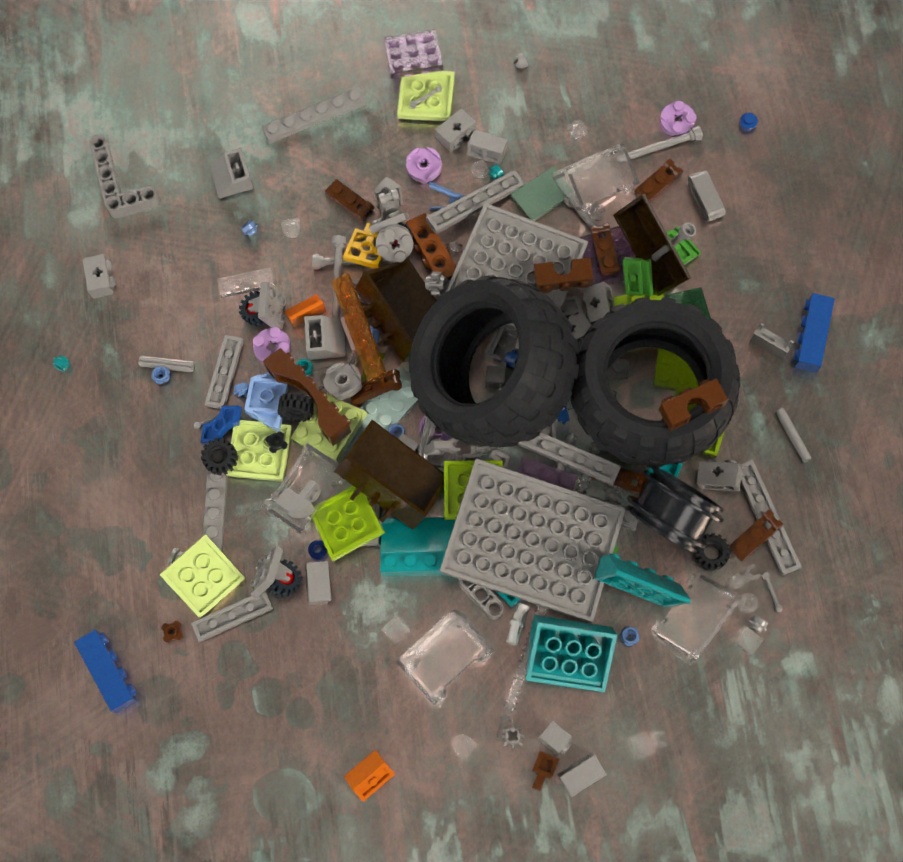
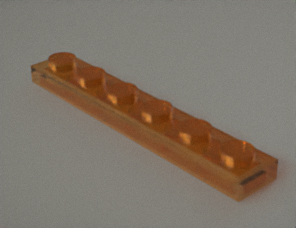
M345 273L332 280L331 284L367 381L373 382L387 375L352 279L348 273Z

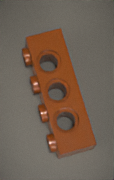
M426 213L406 221V224L412 231L413 247L417 254H421L423 258L421 260L425 269L429 268L431 274L433 271L442 272V275L447 277V285H449L457 266L439 235L435 234L425 221ZM420 235L427 236L425 238H419ZM430 249L435 250L433 253H428L427 251ZM438 264L444 265L442 268L435 267Z

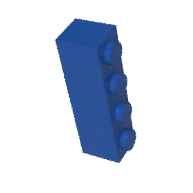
M812 293L810 298L805 300L803 310H806L805 316H802L800 327L803 328L802 333L799 332L796 341L799 344V348L794 352L793 361H796L794 368L817 373L821 368L835 298Z
M95 629L74 642L111 712L118 713L138 701L135 697L137 691L132 684H128L126 680L128 675L122 666L119 667L116 662L118 656L113 649H109L107 645L109 640L104 632L101 633Z

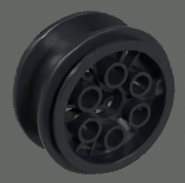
M652 466L653 473L644 470L643 475L649 480L638 498L631 495L627 496V501L633 506L628 505L626 509L642 523L689 551L697 553L699 549L696 546L706 548L708 544L702 539V536L713 520L720 523L724 521V518L718 514V511L723 513L724 509L697 489L659 467Z

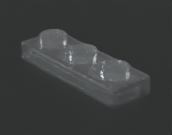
M271 267L217 279L221 298L260 290V283L268 282L275 287Z

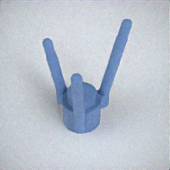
M431 181L428 182L429 188L450 196L448 204L466 196ZM446 206L429 207V209L440 210Z

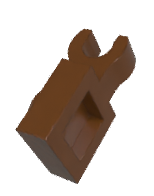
M542 751L539 752L532 770L537 773L532 788L540 791L545 777L552 779L559 758Z

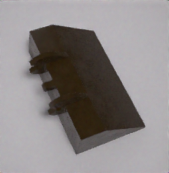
M645 193L613 214L636 258H643V260L651 259L653 288L657 296L691 278ZM666 245L669 251L657 261L652 260V255L662 246Z
M405 259L403 262H395L363 272L355 288L366 305L359 317L361 319L374 317L376 322L372 323L373 328L380 327L384 332V335L380 337L382 341L377 343L378 346L386 347L391 344L403 362L410 360L412 344L418 327L426 313L437 301L434 295H431V291L426 290L424 280L411 261Z
M373 419L334 471L356 488L350 497L351 500H354L362 492L371 499L368 505L373 507L377 503L386 510L380 519L382 523L392 514L412 530L427 516L444 488V472Z

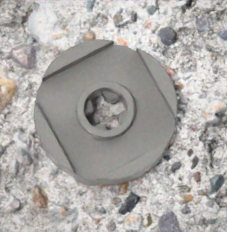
M392 224L385 229H381L376 237L377 252L387 261L403 262L413 250V239L409 230L399 224ZM397 239L399 245L392 247L390 241L394 242Z
M336 363L327 369L325 379L323 378V385L327 393L338 401L352 397L362 388L361 374L353 364ZM340 378L347 379L345 383L339 384Z

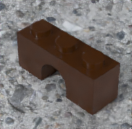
M591 258L571 260V272L566 275L558 274L554 270L553 262L534 264L535 288L543 293H549L552 290L558 289L560 291H567L575 287L585 289L592 286L594 277Z
M717 378L712 381L707 379L698 385L699 387L694 389L687 388L680 392L679 396L674 398L669 396L662 400L659 412L669 431L689 422L691 415L687 406L690 404L700 405L706 415L725 407L728 398Z

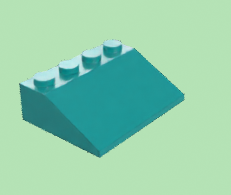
M425 517L412 530L397 518H386L382 523L385 533L381 535L380 572L382 577L446 575L440 573L439 570L456 520H444V517Z
M609 553V555L601 557L594 577L595 580L665 608L690 604V597L681 584L674 581V578L667 575H657L656 571L650 568L642 569L638 567L639 564L636 562L620 560L621 557L616 554Z
M534 615L525 680L605 692L617 633L613 627Z

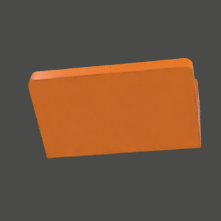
M316 294L284 312L293 328H296L305 323L304 317L321 315L326 312L324 302Z
M374 750L349 771L344 778L352 790L364 802L395 774L378 752Z

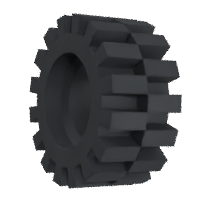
M283 394L279 398L278 415L281 418L285 417V420L291 419L292 422L294 420L305 422L312 418L314 401L309 396L304 397V394Z
M214 438V442L209 440V445L205 444L203 446L204 450H201V460L209 472L214 475L216 473L218 475H222V473L226 475L228 470H234L233 466L237 465L238 453L230 441H225L224 438L220 440ZM218 450H223L227 454L225 461L222 463H215L212 459L213 454Z
M711 533V535L705 534L702 536V539L708 545H714L718 548L719 556L716 559H709L704 553L705 548L696 546L699 550L697 553H693V557H695L694 561L700 564V568L704 567L707 571L709 569L715 571L716 569H721L727 563L731 554V550H729L730 544L726 543L727 540L725 538H721L722 535L716 536L715 533Z

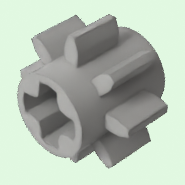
M433 271L430 276L426 277V290L431 291V295H440L442 291L447 289V277H444L442 272Z
M511 723L510 729L503 727L506 733L501 735L500 738L506 741L503 745L504 747L508 744L511 745L512 750H514L516 744L522 747L520 738L526 737L524 734L520 735L522 727L516 729L513 723ZM510 732L513 734L514 732H516L517 741H509L508 733Z

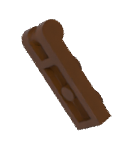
M668 159L662 167L634 190V193L638 197L645 193L650 202L683 173V170L680 167L677 168L674 162ZM668 170L672 172L670 176L666 173Z
M337 179L325 190V195L360 221H363L366 218V214L372 212L375 208L371 202L360 197Z
M609 223L599 227L596 225L590 226L601 276L619 273L620 268ZM598 234H605L604 238H599Z
M392 369L362 382L361 390L351 397V402L356 406L388 391L400 390L402 382L399 370Z
M620 468L612 487L639 495L649 479L642 473ZM592 477V479H591V480H594V481H597V482H600V483H603V484L612 486V485H610V484H608V483H605V482H603V481H601V480H598V479H596V478H594V477ZM632 480L638 481L637 486L631 485Z
M771 510L765 512L760 519L730 544V549L742 562L784 525L773 516L774 513ZM767 521L771 525V528L768 530L763 526Z

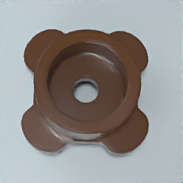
M179 621L162 625L161 629L164 631L163 640L166 643L182 639L183 634L181 633V623Z

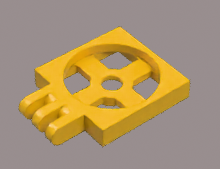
M367 222L364 230L354 229L343 255L344 261L374 269L380 267L383 258L378 254L377 247L373 245L379 231L372 234L369 228L371 223ZM366 238L363 242H357L360 239ZM369 246L370 249L366 251L363 249V247ZM351 248L360 250L359 257L352 255ZM368 254L378 255L376 260L366 259Z

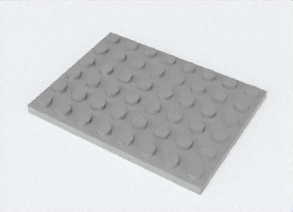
M475 459L439 572L592 623L604 583L595 580L594 577L601 557L609 555V553L613 554L625 508Z

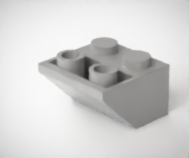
M241 148L224 152L210 166L219 199L254 189Z
M325 315L304 317L306 353L309 360L346 357L345 332L340 319Z

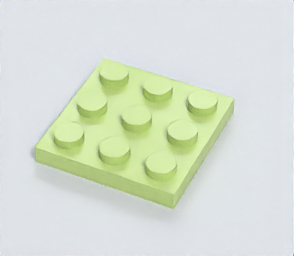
M402 69L398 119L446 121L449 119L452 111L455 72ZM436 86L442 87V91L440 93H435L432 96L425 99L424 101L420 102L419 104H417V107L415 109H412L410 107L411 101H417L426 94L435 90Z
M326 394L327 400L330 403L334 402L338 407L339 414L341 416L345 415L349 419L351 433L332 446L320 431L318 426V410L314 403L312 418L305 422L301 420L290 439L301 446L339 462L367 413L358 407L344 401H338Z
M240 420L239 426L233 427L231 444H233L238 453L237 465L233 466L234 470H228L226 476L284 482L292 426L281 424L280 432L284 434V441L287 442L288 446L286 449H280L276 453H271L266 437L277 433V431L261 422Z
M206 534L160 573V576L199 618L203 617L245 579Z

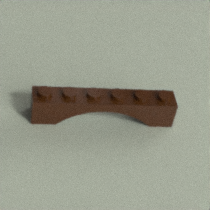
M282 348L278 349L263 360L266 370L277 383L294 386L313 399L318 410V426L320 431L331 445L334 446L351 433L349 419L345 415L341 416L339 414L336 404L334 402L330 403L325 392L315 387L317 386L315 381L311 377H306L302 366L294 363L295 360L289 352L285 353Z

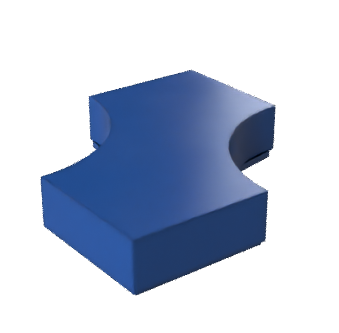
M239 405L222 406L218 416L210 423L203 425L200 443L209 445V440L214 442V438L220 440L230 428L239 426L242 407Z

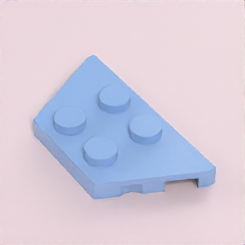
M268 372L251 377L244 408L245 414L280 432L283 418L277 412L279 398L283 394L288 393L289 385L277 383Z

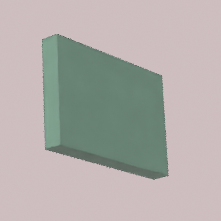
M553 166L511 193L510 197L528 219L536 221L564 203L565 197L575 192V190L556 167Z

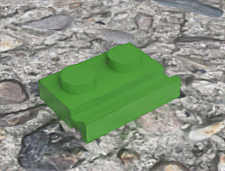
M678 226L666 232L670 240L679 233ZM683 239L674 246L684 265L701 254V251L690 239Z
M625 257L623 259L625 293L628 295H648V297H651L654 294L651 259L643 260V258Z

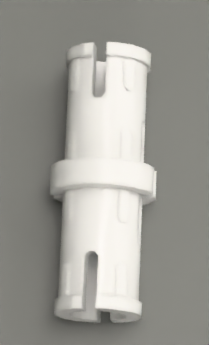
M517 603L513 620L510 621L511 627L506 639L507 643L512 645L519 644L520 635L526 626L525 620L529 606Z

